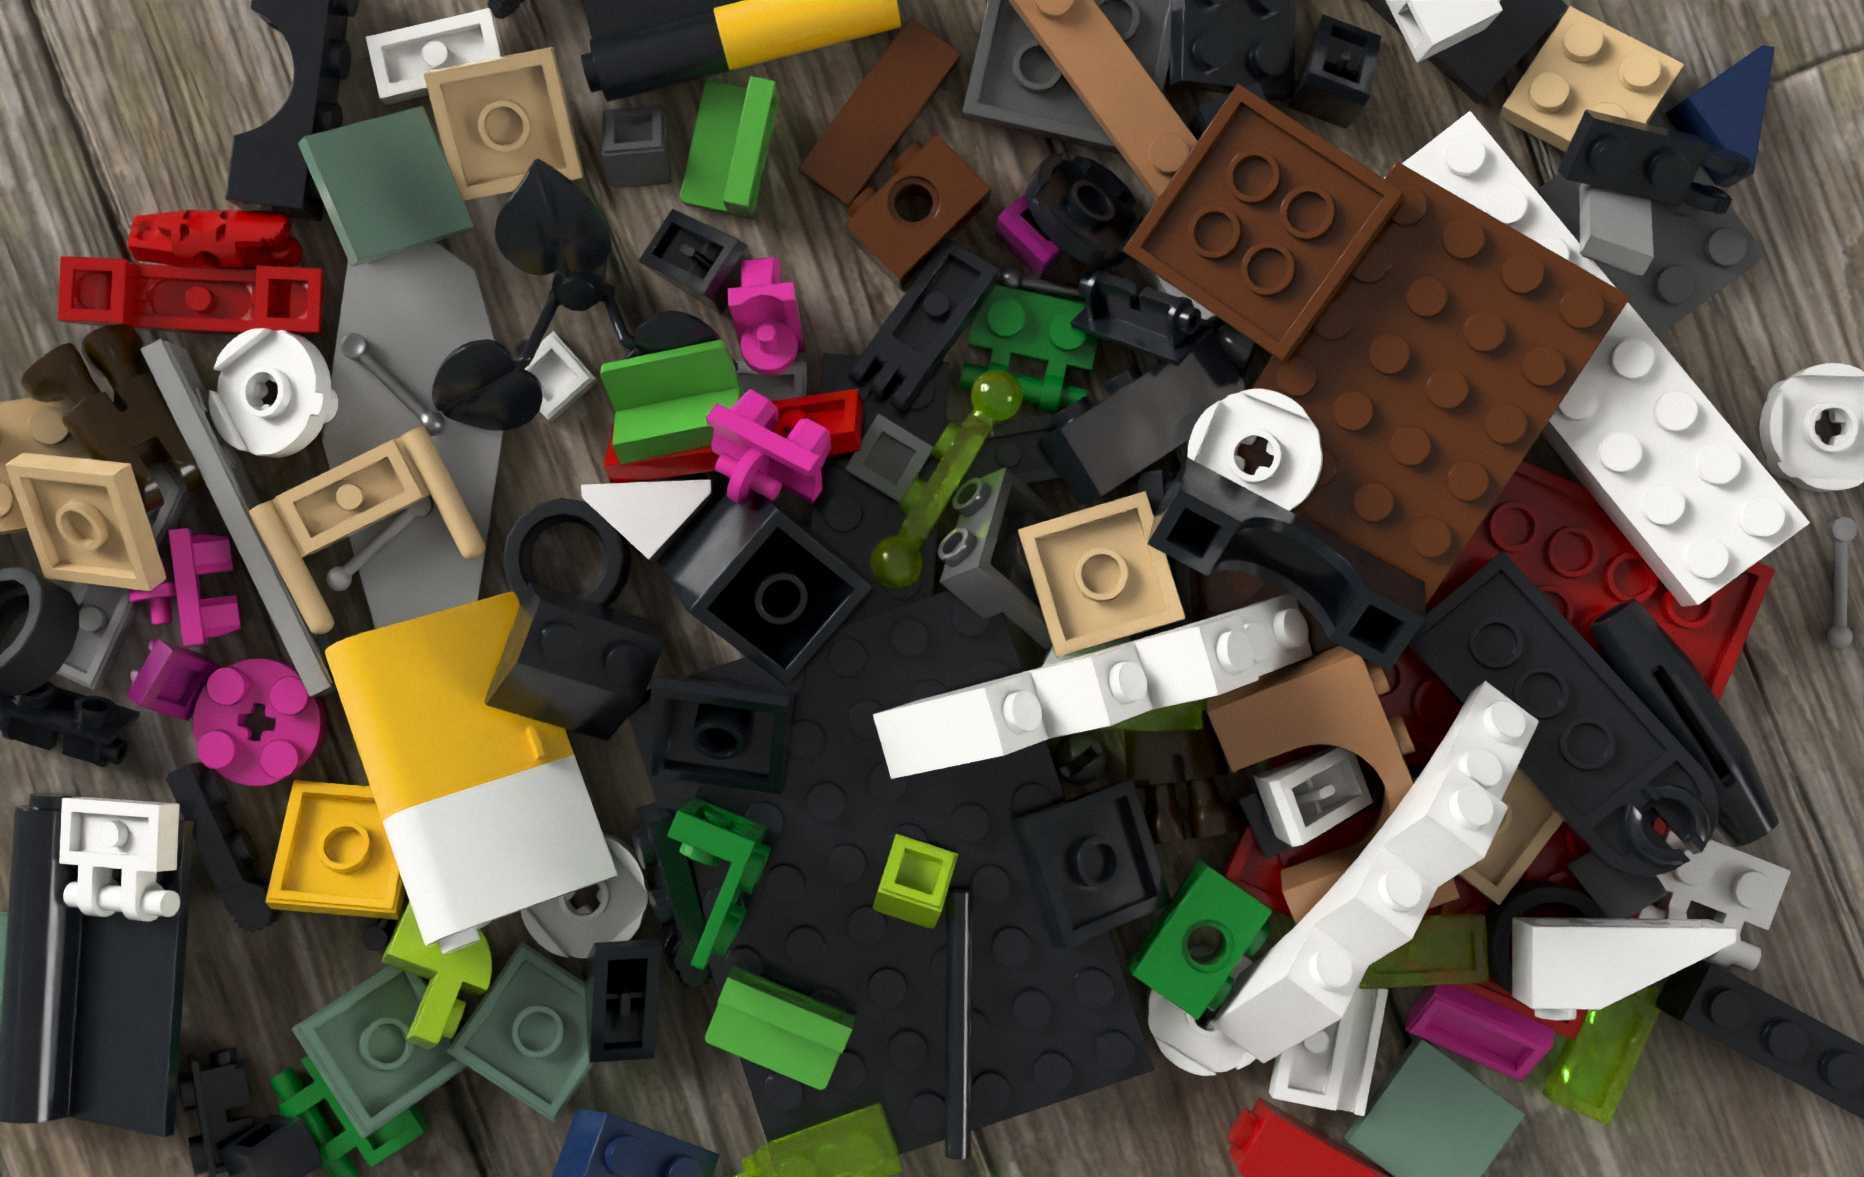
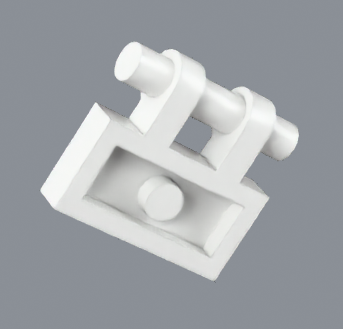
M91 797L62 798L59 863L78 865V882L74 881L66 886L63 894L65 904L69 907L79 908L85 915L108 917L115 912H123L124 916L129 920L150 922L156 920L159 916H174L180 907V897L175 891L163 890L162 886L156 883L157 872L177 870L179 804ZM113 868L122 869L121 886L113 879Z
M1666 826L1662 838L1673 850L1680 849L1689 858L1690 862L1683 864L1673 871L1656 875L1666 889L1667 895L1660 899L1658 907L1649 905L1630 918L1687 919L1686 912L1691 901L1717 910L1713 921L1736 928L1737 942L1704 959L1723 968L1733 964L1748 971H1753L1760 962L1761 949L1741 940L1740 932L1744 921L1769 930L1791 871L1711 839L1701 853L1693 855L1673 831Z

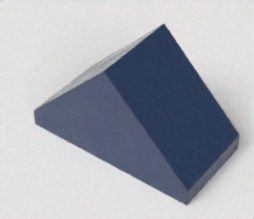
M1760 46L1665 113L1678 132L1699 136L1707 144L1733 150L1750 159L1752 163L1745 177L1725 175L1702 165L1716 186L1729 188L1754 174L1775 47Z

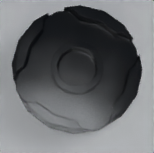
M1064 153L1052 154L1041 162L1029 177L1025 194L1031 215L1041 231L1060 250L1080 262L1101 268L1119 266L1129 257V255L1122 251L1144 220L1143 215L1136 219V215L1132 210V206L1136 203L1132 192L1111 170L1093 159L1077 155L1073 161L1062 159Z

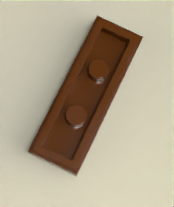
M910 16L799 165V173L848 209L851 203L865 190L960 62L961 53Z

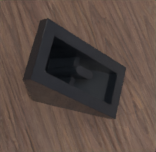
M1322 14L1288 108L1346 129L1365 107L1371 95L1381 35Z
M672 209L642 254L639 262L722 315L728 306L727 288H737L742 284L740 262L753 259L748 246L739 239Z
M660 939L597 942L593 944L584 963L587 1044L590 1063L655 1058L662 954Z

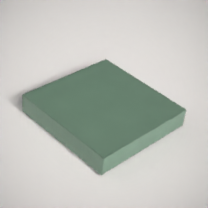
M423 106L304 136L298 143L351 267L466 233L474 226Z
M521 942L446 1052L555 1123L595 1063H590L588 1057L585 984L524 942Z
M390 965L291 1028L361 1139L373 1133L468 1067L446 1052L459 1034L457 1030L452 1039L441 1036L438 1045L430 1050L405 1042L427 988V983L423 977Z
M1416 1035L1367 1103L1365 1116L1359 1115L1343 1138L1394 1177H1481L1526 1114L1430 1043Z

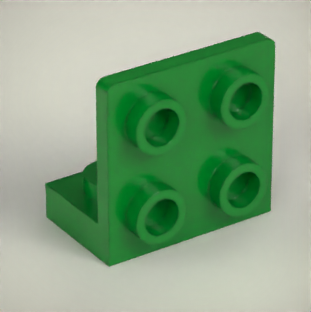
M696 797L677 811L667 837L682 842L679 852L700 863L718 866L720 858L731 862L727 876L690 964L693 967L704 970L714 954L725 958L729 947L733 945L747 911L746 908L736 905L741 891L751 894L755 884L757 885L772 847L761 843L767 826Z

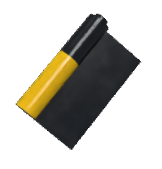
M582 0L592 39H590L591 52L582 54L581 60L591 93L602 90L606 101L609 102L901 28L902 26L897 0Z

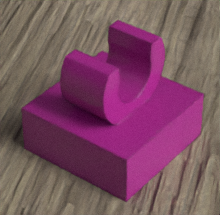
M160 639L158 641L150 640L147 648L151 653L141 670L133 669L130 673L133 683L126 696L139 707L189 721L194 713L198 696L206 686L208 678L214 671L220 669L221 666L205 654Z

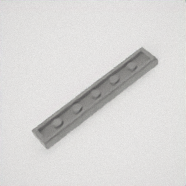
M162 339L141 348L140 350L189 450L195 458L197 467L309 696H326L338 691L324 652L331 644L326 633L316 635L310 632L248 512L255 506L262 504L235 447L229 445L215 428L209 411V394L187 349Z

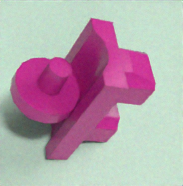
M770 257L741 261L742 287L727 289L729 309L742 357L751 370L761 375L782 373L792 366L797 357V352H805L804 333L794 283H782L779 258Z
M751 389L731 409L716 403L706 416L707 424L714 427V436L711 443L712 452L720 455L716 462L715 470L730 478L727 487V497L739 505L747 504L756 493L774 500L780 493L781 488L813 504L823 490L821 468L831 449L830 432L828 429L807 418L800 419L787 438L772 432V428L779 420L778 407L769 398Z
M190 528L168 530L175 582L168 583L166 578L152 591L128 589L129 601H149L152 625L173 623L170 599L177 598L183 646H188L189 648L209 645L208 638L220 637L243 629L240 603L237 595L203 599L200 575L235 571L231 538L218 535L195 536V533ZM161 559V562H162V565H163V568H164V571H165V574H166V577H167L166 566H165V560H164V559Z

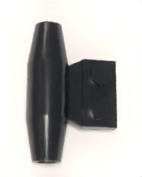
M1635 598L1624 601L1596 617L1589 624V628L1603 660L1702 766L1712 780L1719 803L1718 821L1715 828L1730 846L1740 847L1752 843L1771 832L1778 825L1779 820L1750 751L1690 657ZM1652 808L1643 814V817L1649 823L1659 818Z

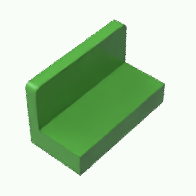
M750 76L748 88L713 80L705 82L680 192V199L683 204L754 219L780 101L775 81Z
M716 340L609 362L601 366L600 377L615 410L612 446L620 464L711 446L714 427L707 424L706 416L716 403L731 409L745 394L727 343L724 340Z
M734 966L718 999V1006L705 1034V1041L710 1045L818 1090H823L827 1087L839 1055L845 1049L853 1029L855 1016Z

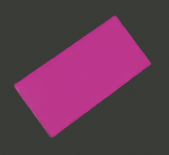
M1438 977L1432 981L1406 1015L1405 1031L1520 1082L1524 1080L1554 1046L1553 1028Z

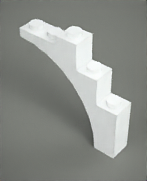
M1285 594L1104 650L959 690L919 699L873 714L890 777L894 779L1004 756L1050 738L1111 726L1153 709L1221 695L1259 680L1258 676L1313 656L1308 640V625L1305 617L1300 612L1297 600L1291 595Z
M1484 681L1471 691L1448 733L1392 815L1359 857L1304 918L1265 955L1237 976L1212 1025L1262 1063H1266L1342 1019L1368 966L1412 940L1437 888L1485 857L1508 809V806L1501 799L1539 721L1487 681Z

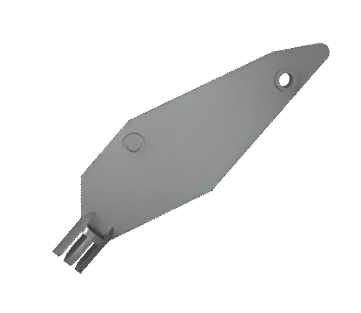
M436 242L351 267L348 261L331 374V388L338 397V410L331 421L324 423L322 437L329 468L331 470L420 427V420L360 360H352L343 354L340 347L342 339L347 334L356 333L367 340L369 352L428 411H436L443 416L445 420L443 431L436 436L430 437L487 547L504 431L481 429L449 419L436 409L432 399V388L436 373L442 362L453 350L471 341L484 339L495 341L476 270ZM434 500L433 511L430 515L423 518L415 517L359 569L375 629L479 600L486 550L479 558L472 560L464 558ZM404 510L349 536L354 556Z

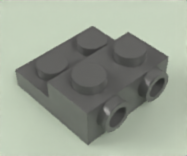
M1007 467L982 478L970 479L959 488L953 499V507L960 513L956 528L943 539L938 549V557L945 562L940 583L982 619L1003 612L1044 649L1051 647L1052 643L1018 535V529L1061 516Z

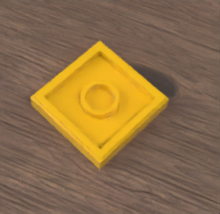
M294 780L265 903L271 909L400 920L406 889L371 787Z

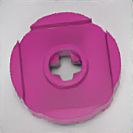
M270 658L241 660L229 667L214 671L198 696L193 714V732L197 742V755L200 761L206 767L216 769L224 778L249 786L279 783L298 773L305 765L310 764L323 746L328 726L327 709L322 696H309L294 665ZM258 703L265 705V715L267 717L275 718L274 730L263 731L260 739L255 738L252 735V728L246 725L247 714L254 713Z

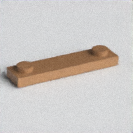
M1008 0L1151 196L1157 201L1198 141L1094 0Z

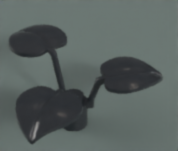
M536 159L528 168L520 184L502 205L496 220L495 239L503 256L518 269L538 276L554 272L552 289L549 291L547 303L523 352L515 360L502 344L490 339L471 341L453 350L442 362L436 373L432 388V399L436 409L447 418L473 427L492 431H507L527 424L540 411L543 400V387L539 379L531 372L525 370V368L532 362L557 308L561 304L573 311H585L596 305L599 301L604 302L619 343L630 350L622 360L721 339L708 324L699 318L684 312L671 310L646 317L639 323L635 337L632 336L625 326L615 300V287L605 283L607 257L611 246L610 229L605 218L576 184L549 164ZM732 358L736 371H738V363Z

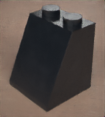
M728 478L657 560V563L691 615L787 687L871 590L872 585L778 496L771 500L756 493L751 501L745 505H739L729 500L727 497V487L730 478Z

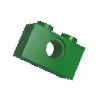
M1201 859L1197 860L1171 898L1173 904L1164 908L1126 963L1133 976L1197 1020H1199L1206 1008L1215 1011L1226 999L1234 984V978L1230 976V973L1243 954L1252 957L1261 948L1270 933L1271 924L1266 921L1273 912L1263 902ZM1202 926L1217 928L1220 940L1218 947L1212 954L1205 957H1195L1189 954L1188 940L1196 929Z

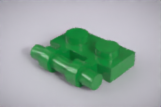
M995 285L973 317L967 346L992 352L989 368L963 363L959 387L983 392L982 399L999 403L1002 397L1038 404L1037 411L1056 414L1058 409H1064L1080 398L1086 397L1087 389L1063 384L1066 368L1090 373L1093 367L1099 337L1071 328L1070 324L1086 307V304ZM1010 356L1047 364L1044 380L1007 372Z
M308 1055L301 1059V1062L314 1080L311 1084L304 1087L291 1066L268 1081L282 1102L276 1106L281 1115L284 1117L303 1118L324 1161L316 1169L319 1171L325 1168L330 1177H356L360 1174L347 1153L355 1147L358 1148L369 1167L372 1168L425 1133L431 1127L415 1103L373 1133L361 1139ZM324 1098L345 1128L344 1131L336 1135L316 1103Z

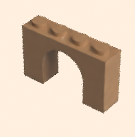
M1340 645L1258 676L1259 680L1207 698L1208 716L1232 772L1296 748L1324 744L1338 746L1359 755L1375 769L1384 784V800L1381 811L1375 823L1364 836L1344 848L1281 870L1282 892L1296 925L1327 894L1359 857L1418 778L1412 777L1404 755L1413 753L1416 750L1402 715L1398 714L1388 718L1379 696L1391 691L1383 668ZM1454 878L1437 888L1427 909L1460 898Z

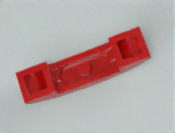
M61 256L57 320L104 327L126 324L132 325L134 329L182 333L240 335L251 329L266 328L270 330H284L299 335L322 334L325 271L322 268L257 265L256 269L180 267L135 264L127 259Z

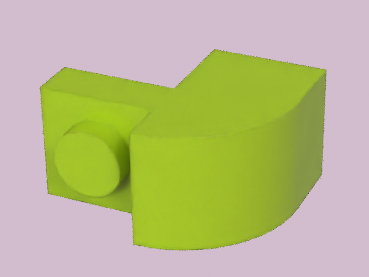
M409 898L405 902L400 920L396 924L381 962L429 980L405 1042L430 1050L438 1045L441 1036L452 1039L459 1025L466 1002L456 998L458 992L461 991L479 997L488 990L492 974V959L487 940L480 929L477 931L481 941L452 953L442 955L439 944L425 947Z

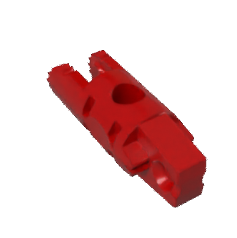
M178 210L175 212L138 215L133 219L127 242L130 252L137 261L180 267L256 268L257 265L288 267L295 266L303 258V250L296 237H292L289 234L292 231L288 217H286L285 213L281 214V212Z

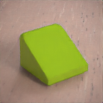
M896 834L872 906L873 910L926 928H935L942 912L958 853Z

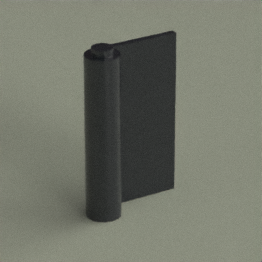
M63 793L30 794L29 805L16 806L14 814L0 1019V1121L29 1124L71 1117L161 1137L173 1135L195 820L179 819L177 870L157 872L156 883L162 886L163 890L175 891L180 897V907L174 916H159L156 920L150 922L129 920L124 916L123 912H115L108 917L90 916L82 913L79 908L67 906L63 898L66 886L71 882H78V865L59 863L62 798H71L72 795ZM113 868V879L121 886L122 869Z

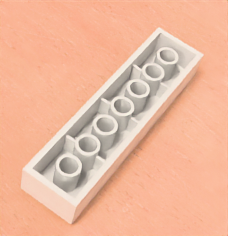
M1471 111L1402 163L1615 287L1594 260L1581 256L1580 243ZM1627 302L1541 433L1682 607L1699 605L1810 522Z

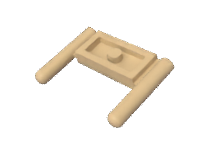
M425 426L417 427L395 440L392 439L248 511L310 632L316 635L329 632L334 626V618L303 560L304 557L321 551L426 499L430 495L464 558L469 560L479 558L486 550V544Z

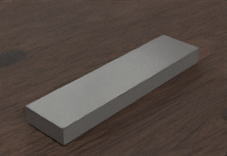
M161 464L149 471L161 491L164 505L147 513V517L160 558L162 559L170 542L168 530L176 529L192 492L188 494L183 493ZM73 582L69 592L72 593L79 606V631L72 651L56 674L92 690H101L107 681L142 602H130L127 588Z

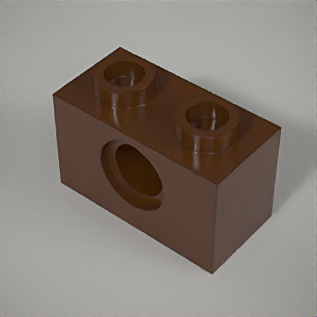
M938 134L925 146L919 141L912 143L892 165V169L896 174L880 190L874 185L866 188L846 211L851 217L845 223L847 236L899 289L908 283L928 263L945 237L952 239L990 200L991 188ZM919 195L930 203L932 210L925 219L918 222H909L898 215L896 207L904 197Z

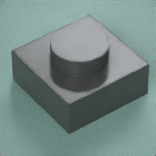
M878 413L861 441V450L855 451L845 471L901 504L932 454L934 447Z

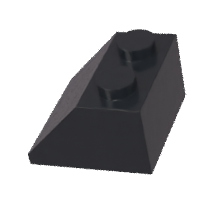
M529 581L484 700L485 705L608 741L642 702L666 640L650 620Z

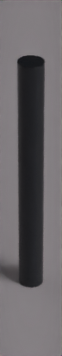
M971 890L947 891L945 1157L950 1159H967L971 1157L973 891Z

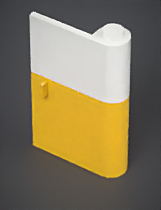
M513 591L347 637L329 646L324 651L425 947L439 944L442 955L458 951L481 941L477 930L486 926L492 920L615 878L618 875L565 728L485 705L484 700L520 608L518 597Z

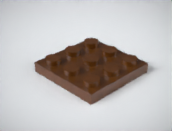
M1237 84L1122 251L1286 363L1402 202L1405 195L1402 190L1248 89Z

